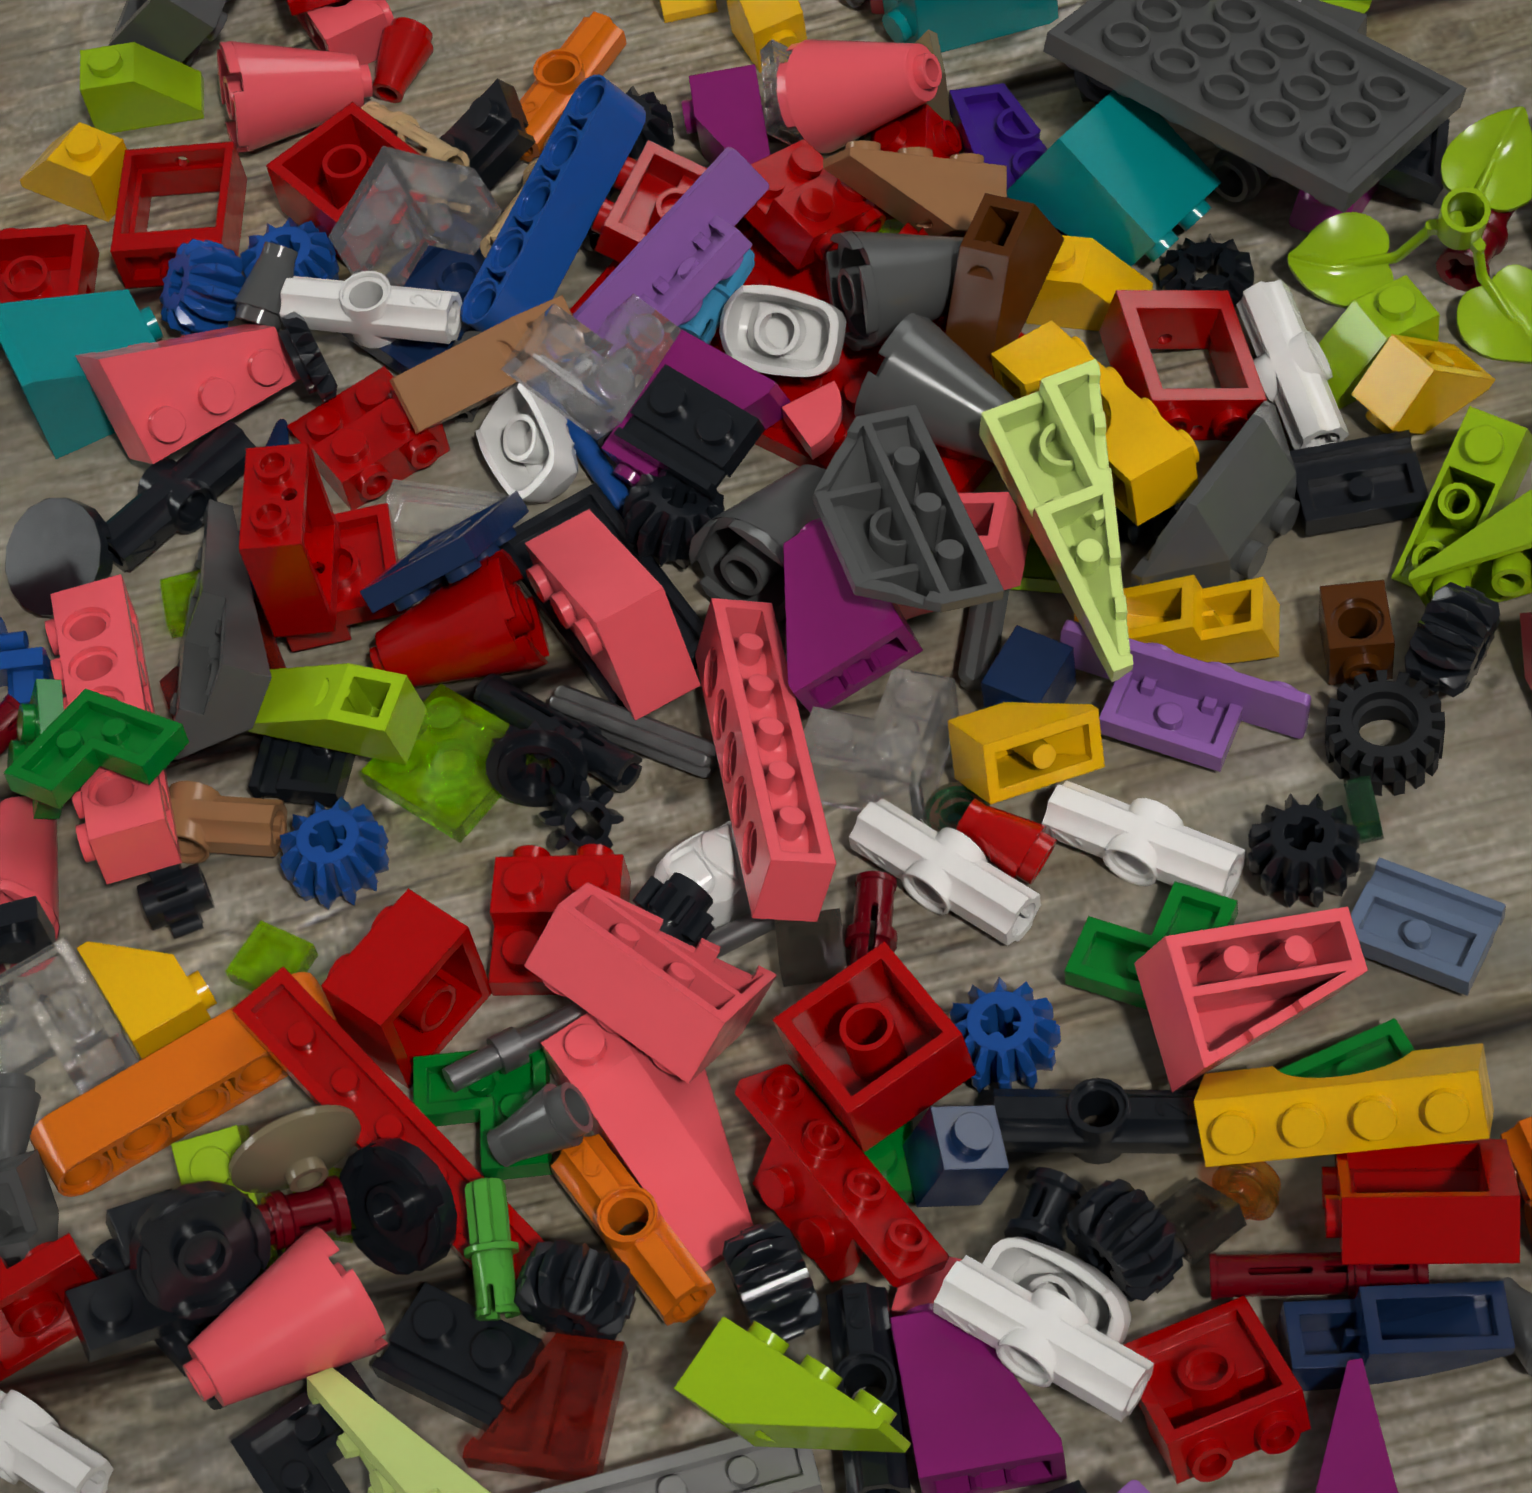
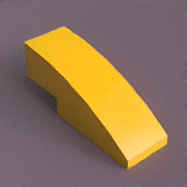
M1189 575L1123 588L1127 602V626L1130 639L1143 643H1159L1167 646L1175 653L1204 662H1220L1225 664L1279 657L1280 604L1264 577L1202 588L1195 575ZM1074 613V621L1079 622Z

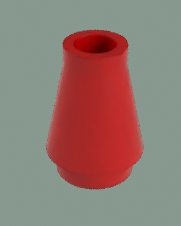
M398 17L393 19L390 26L382 30L376 75L372 85L373 93L378 98L386 102L400 103L408 87L433 54L434 49L431 44L433 35L424 24L411 18Z
M976 798L970 803L955 829L969 837L982 850L985 857L999 870L1014 879L1018 877L1030 885L1044 867L1057 843V839L1045 833L1046 825L988 806Z

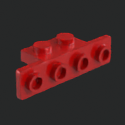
M783 1064L739 1080L735 1089V1095L771 1138L753 1185L760 1193L765 1204L773 1209L783 1223L790 1228L791 1233L800 1242L806 1255L816 1262L832 1283L853 1275L863 1252L887 1281L897 1288L944 1269L949 1259L948 1253L791 1065Z

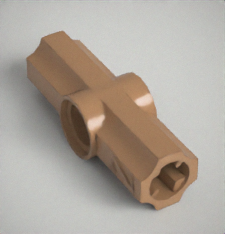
M178 781L170 785L169 792L182 863H202L208 859L210 853L276 857L278 852H282L280 835L288 833V811L283 800L221 796L212 787L194 781Z

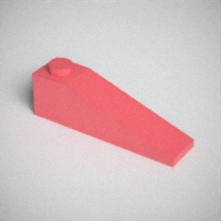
M589 1012L541 1042L555 1082L558 1086L569 1082L582 1093L592 1113L593 1133L595 1135L600 1134L639 1187L644 1188L654 1197L661 1216L704 1272L724 1260L722 1253L725 1241L739 1235L740 1231L754 1225L706 1070L704 1069L688 1084L677 1075H671L658 1068L649 1055L624 1037L614 1035L605 1030L598 1023L596 1017Z

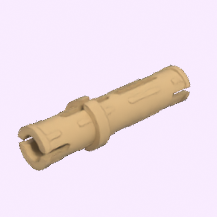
M375 101L368 102L361 107L370 116L380 121L383 126L422 155L427 171L436 175L441 181L444 182L445 180V183L450 185L457 184L468 174L470 168L468 155L464 151H460V149L452 147L450 144L439 139L434 134L420 128L417 120L411 115L401 111L393 112ZM409 138L419 145L416 147L405 140Z

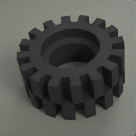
M1376 670L1375 682L1369 683L1366 674L1362 673L1354 677V690L1346 683L1337 689V700L1331 698L1327 706L1325 744L1328 763L1334 762V773L1340 780L1350 773L1349 787L1360 791L1364 782L1370 783L1371 780L1373 789H1371L1370 795L1382 796V785H1392L1393 796L1405 794V783L1407 780L1417 789L1425 784V772L1431 776L1434 775L1438 769L1439 759H1442L1445 711L1441 712V701L1437 694L1428 697L1429 685L1419 680L1413 688L1409 687L1410 674L1400 671L1396 682L1387 681V670ZM1377 720H1390L1405 726L1409 730L1410 736L1406 741L1397 745L1379 746L1364 740L1360 736L1359 731L1367 723Z

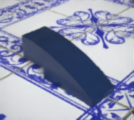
M1504 1281L1359 1287L1355 1299L1283 1302L1276 1324L1279 1352L1303 1391L1341 1388L1347 1362L1354 1359H1363L1369 1385L1472 1366L1511 1355L1515 1350Z

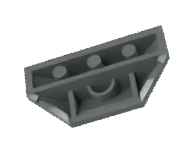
M1264 401L1186 499L1158 536L1156 543L1145 557H1142L1132 570V587L1195 575L1201 587L1208 588L1243 581L1245 577L1252 579L1259 572L1265 561L1269 545L1278 533L1286 535L1290 531L1300 511V502L1296 500V470L1274 404Z
M916 404L856 416L847 431L846 439L833 456L813 495V502L854 595L940 613L1002 600L1004 589Z

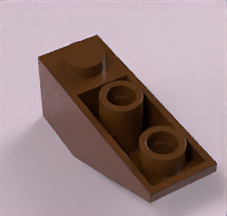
M985 193L960 245L945 334L995 379L991 353L1018 339L1064 238L1034 203Z

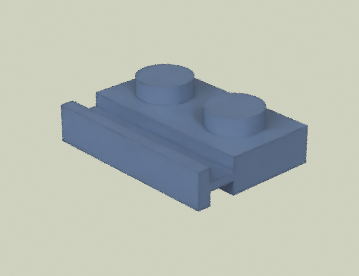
M1379 857L1375 865V871L1370 881H1367L1351 913V918L1364 957L1468 996L1492 946L1494 935L1505 918L1506 904Z

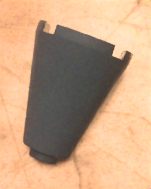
M845 231L833 234L830 241L837 243L838 248L837 250L826 252V284L830 304L842 311L851 331L845 333L844 343L852 351L870 350L885 343L897 325L910 313L914 312L917 315L920 314L923 317H928L931 321L949 314L959 249L964 237Z
M914 312L910 313L897 325L880 349L879 354L883 355L885 359L877 374L875 375L868 371L856 400L855 416L916 404L936 446L994 463L979 436L981 412L1016 399L928 317H923L920 314L917 315Z
M809 464L801 465L704 523L691 539L689 558L691 565L698 559L700 567L705 574L699 583L707 595L711 598L772 603L777 623L786 618L783 543L799 534L800 530L807 523L820 518L813 502V495L826 469Z

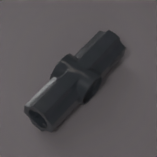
M229 420L215 428L177 462L173 459L165 458L152 464L144 472L138 484V495L106 521L111 534V538L106 537L108 553H113V564L124 573L127 570L131 571L176 531L189 534L196 532L204 526L202 520L209 499L217 501L216 497L244 474L246 448L256 447L240 427Z
M1104 1078L1086 1079L1076 1085L1074 1089H994V1105L1005 1152L1074 1153L1076 1157L1084 1162L1097 1165L1110 1163L1120 1157L1122 1153L1203 1154L1194 1106V1099L1198 1090H1176L1173 1093L1171 1090H1123L1117 1083ZM1099 1115L1110 1119L1112 1123L1103 1127H1094L1088 1125L1083 1120L1090 1116Z
M867 1282L842 1285L836 1292L826 1295L833 1369L843 1379L837 1390L851 1399L854 1393L867 1386H877L885 1390L878 1400L897 1413L890 1425L905 1437L902 1419L903 1402L898 1384L886 1287L869 1285ZM842 1450L847 1493H911L907 1453Z

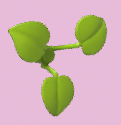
M1523 106L1491 114L1466 128L1449 144L1443 155L1440 167L1442 184L1449 193L1443 199L1437 219L1427 220L1424 228L1396 251L1388 253L1389 235L1377 220L1366 214L1345 212L1329 217L1318 224L1288 254L1287 263L1291 272L1307 291L1326 303L1347 309L1355 299L1394 281L1389 264H1395L1403 260L1432 235H1437L1439 240L1451 249H1470L1473 252L1476 278L1481 286L1467 291L1459 301L1456 311V326L1460 337L1473 352L1482 357L1496 361L1532 364V270L1519 264H1512L1498 271L1491 280L1487 273L1484 250L1486 243L1482 239L1491 210L1498 213L1514 211L1526 205L1532 199V131L1526 109Z

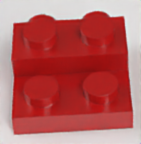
M805 139L750 164L769 183V189L744 215L797 270L819 259L825 262L826 252L837 250L838 248L837 243L830 241L833 234L845 231L878 232L886 221V216L883 214L884 210L823 169V156Z
M648 140L638 161L628 156L614 184V188L621 191L616 202L605 199L595 218L591 231L600 234L595 251L621 263L707 168Z
M62 224L56 227L5 228L0 230V303L94 293L100 252L88 226Z
M385 366L287 425L290 437L295 444H309L318 472L350 510H355L370 500L379 498L389 488L418 470L430 466L439 457L450 451L442 423L416 434L389 381L394 376Z
M388 503L334 514L341 531L336 631L286 636L292 652L351 640V624L406 612V609L398 612L394 604L391 603L372 613L360 593L362 589L399 560L393 517ZM320 568L315 569L317 575L322 573Z
M586 844L576 850V855L551 856L549 851L542 847L524 845L514 849L512 857H495L489 912L494 924L488 981L493 996L558 995L548 989L542 979L524 967L557 905L588 882L630 902L631 879L623 854H614L612 849L604 845Z
M70 1233L56 1241L45 1242L34 1247L26 1254L22 1261L10 1268L0 1255V1381L78 1336L64 1304L65 1291L99 1280L100 1278Z
M1245 1296L1123 1344L1125 1347L1154 1363L1153 1374L1138 1405L1145 1415L1150 1437L1177 1484L1193 1477L1200 1482L1218 1480L1228 1473L1234 1460L1261 1449L1265 1453L1273 1455L1286 1452L1298 1442L1302 1432L1311 1429L1303 1389Z

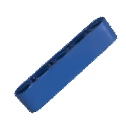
M598 74L588 77L572 94L468 290L461 306L460 315L462 321L476 331L483 332L517 314L553 299L641 133L646 118L644 107L604 76Z

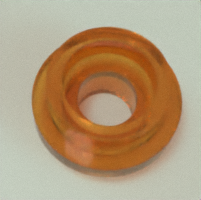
M1265 1161L1219 1166L1213 1174L1212 1186L1221 1206L1232 1216L1244 1220L1262 1221L1270 1218L1277 1209L1281 1181L1275 1170Z

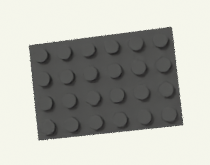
M1089 0L1047 32L1043 52L1064 62L1069 68L1096 79L1114 89L1119 95L1137 101L1163 115L1168 121L1191 130L1213 142L1218 148L1232 152L1260 167L1268 175L1288 182L1314 196L1322 204L1332 206L1343 213L1461 107L1467 89L1297 0Z

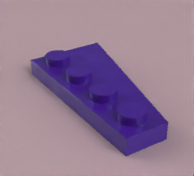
M1004 83L949 90L950 115L954 126L960 134L964 152L983 155L984 163L1007 166L1008 190L1048 150L1039 139L1041 130ZM1057 229V231H1058L1061 235L1069 236V235L1065 234L1064 232L1060 231L1059 229Z

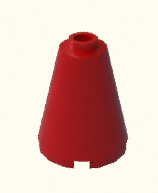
M500 549L491 557L487 555L480 561L482 566L457 582L452 584L446 583L376 632V646L369 650L373 667L407 675L412 685L419 687L485 677L491 673L499 675L532 670L546 665L548 661L544 657L549 656V646L545 629L533 597L525 598L521 588L516 583L513 584L524 579L510 554L504 549Z

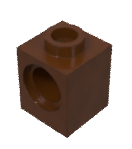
M1384 580L1320 586L1319 627L1328 684L1349 683L1354 685V677L1362 673L1366 674L1369 683L1375 682L1376 670H1387V679H1393L1395 641ZM1358 636L1363 637V639H1353L1350 637Z

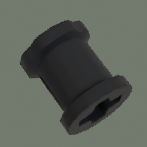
M1037 1167L1035 1170H1030L1026 1176L1025 1186L1028 1188L1027 1195L1018 1217L1011 1219L1007 1223L1004 1235L1005 1238L1017 1236L1028 1238L1065 1252L1066 1241L1063 1235L1066 1230L1065 1227L1068 1225L1067 1214L1077 1206L1076 1202L1087 1191L1080 1182L1061 1171Z

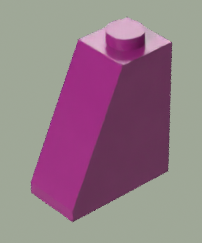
M681 330L601 448L617 465L612 473L629 487H635L642 474H651L657 477L661 468L620 444L613 433L618 427L624 428L632 417L631 409L665 364L757 417L765 430L783 418L781 407L791 401L775 381L686 331Z
M821 518L810 521L800 530L799 534L783 543L788 685L793 694L815 718L919 654L923 649L896 603L854 595Z
M934 1303L921 1304L909 1309L905 1315L890 1317L922 1493H994L1067 1479L1061 1437L1012 1372L1001 1362L993 1347L933 1313Z

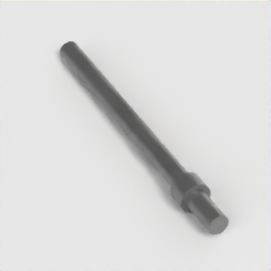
M750 912L712 931L706 940L721 947L716 957L719 958L790 921L754 919ZM573 1002L517 1031L514 1027L510 1026L487 1038L486 1047L442 1069L448 1086L455 1093L498 1070L505 1075L529 1063V1055L543 1048L541 1042L586 1014L587 1011Z

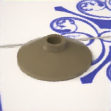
M340 1105L313 1106L278 1118L251 1135L236 1150L228 1168L231 1180L238 1189L249 1193H269L287 1189L293 1192L310 1190L321 1184L327 1178L328 1170L342 1160L355 1146L361 1132L360 1122L351 1109Z

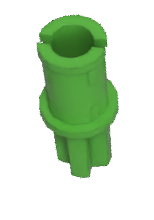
M500 1178L476 1179L466 1184L465 1187L470 1246L463 1249L464 1257L472 1261L476 1301L475 1319L479 1321L501 1320L500 1314L505 1313V1318H513L521 1314L520 1309L514 1303L517 1291L513 1255L519 1252L518 1242L511 1241L506 1185Z

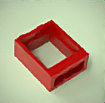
M234 141L125 150L110 252L126 289L164 286L162 279L166 277L169 270L168 261L175 258L177 249L182 243L188 244L192 239L203 242L210 240L223 244L224 248L233 250L236 256L239 255L247 177ZM180 156H181V157H186L187 159H186V160H182V159H179L178 157H180ZM220 191L215 227L147 232L152 197Z
M1115 291L1099 330L1110 367H1113L1119 373L1125 385L1139 398L1146 397L1151 400L1161 417L1176 430L1183 429L1193 440L1232 441L1267 398L1229 291ZM1150 349H1208L1221 388L1163 389Z
M298 443L246 448L239 552L274 637L335 632L341 531L309 444ZM320 568L322 573L317 575L315 569Z
M1479 1139L1335 1154V1166H1322L1321 1168L1322 1206L1325 1209L1326 1238H1339L1342 1265L1520 1263V1192L1507 1139Z

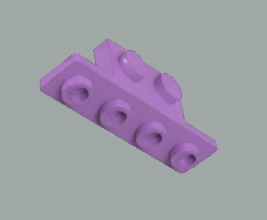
M727 147L573 314L581 333L605 356L613 358L651 317L671 333L679 325L690 321L701 309L705 296L719 281L729 278L738 270L742 264L743 255L753 245L734 226L769 189V183L737 150Z
M1066 620L1061 630L1060 642L1074 647L1075 669L1109 679L1080 623ZM1129 638L1130 653L1133 655V669L1114 682L1099 717L1101 734L1221 772L1241 721L1302 739L1308 726L1311 696L1298 691L1285 682H1268L1236 672L1230 666L1220 662H1204L1175 653L1167 646L1159 643H1143Z

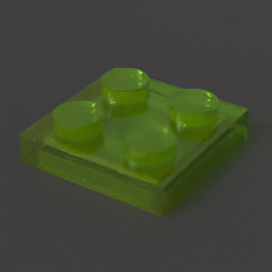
M440 683L423 702L427 712L407 764L403 765L372 758L360 772L368 787L461 843L502 797L488 779L486 759L492 738H502L510 724ZM527 754L526 765L532 763L535 759L533 754Z

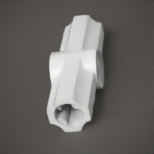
M361 271L351 275L345 281L293 276V278H286L280 293V317L294 311L304 317L310 330L353 334L355 341L367 348H381L391 344L396 339L450 344L451 341H457L462 327L460 315L462 300L459 292L391 286L388 278L382 273L375 271Z
M1280 279L1274 282L1260 281L1243 291V297L1236 306L1257 358L1253 359L1264 393L1272 404L1278 408L1284 428L1289 435L1294 450L1342 442L1349 435V432L1327 381L1333 377L1330 364L1319 343L1306 330L1289 287Z
M1067 780L1064 784H1058L1048 801L1047 810L1042 824L1047 826L1045 833L1054 837L1057 841L1103 858L1105 865L1119 878L1139 886H1150L1156 880L1173 886L1174 881L1231 898L1239 884L1242 869L1246 862L1245 849L1184 826L1181 818L1173 810L1158 801L1137 798L1129 805Z
M883 798L878 802L870 801L857 816L856 824L849 836L850 848L901 879L909 895L927 910L939 915H945L951 910L1007 946L1014 941L1019 942L1031 928L1034 917L1041 907L1040 894L989 864L982 850L962 832L948 827L942 828L937 832Z
M967 1255L962 1260L956 1261L934 1300L933 1313L995 1348L1001 1362L1022 1380L1039 1387H1049L1053 1382L1119 1422H1122L1127 1415L1130 1416L1153 1374V1362L1092 1328L1084 1312L1062 1294L1045 1288L1036 1289L1032 1293Z
M13 1389L7 1394L0 1390V1477L13 1485L20 1480L38 1493L107 1492L108 1481L114 1470L107 1459L100 1453L82 1444L80 1440L71 1437L59 1429V1424L52 1416L23 1394Z

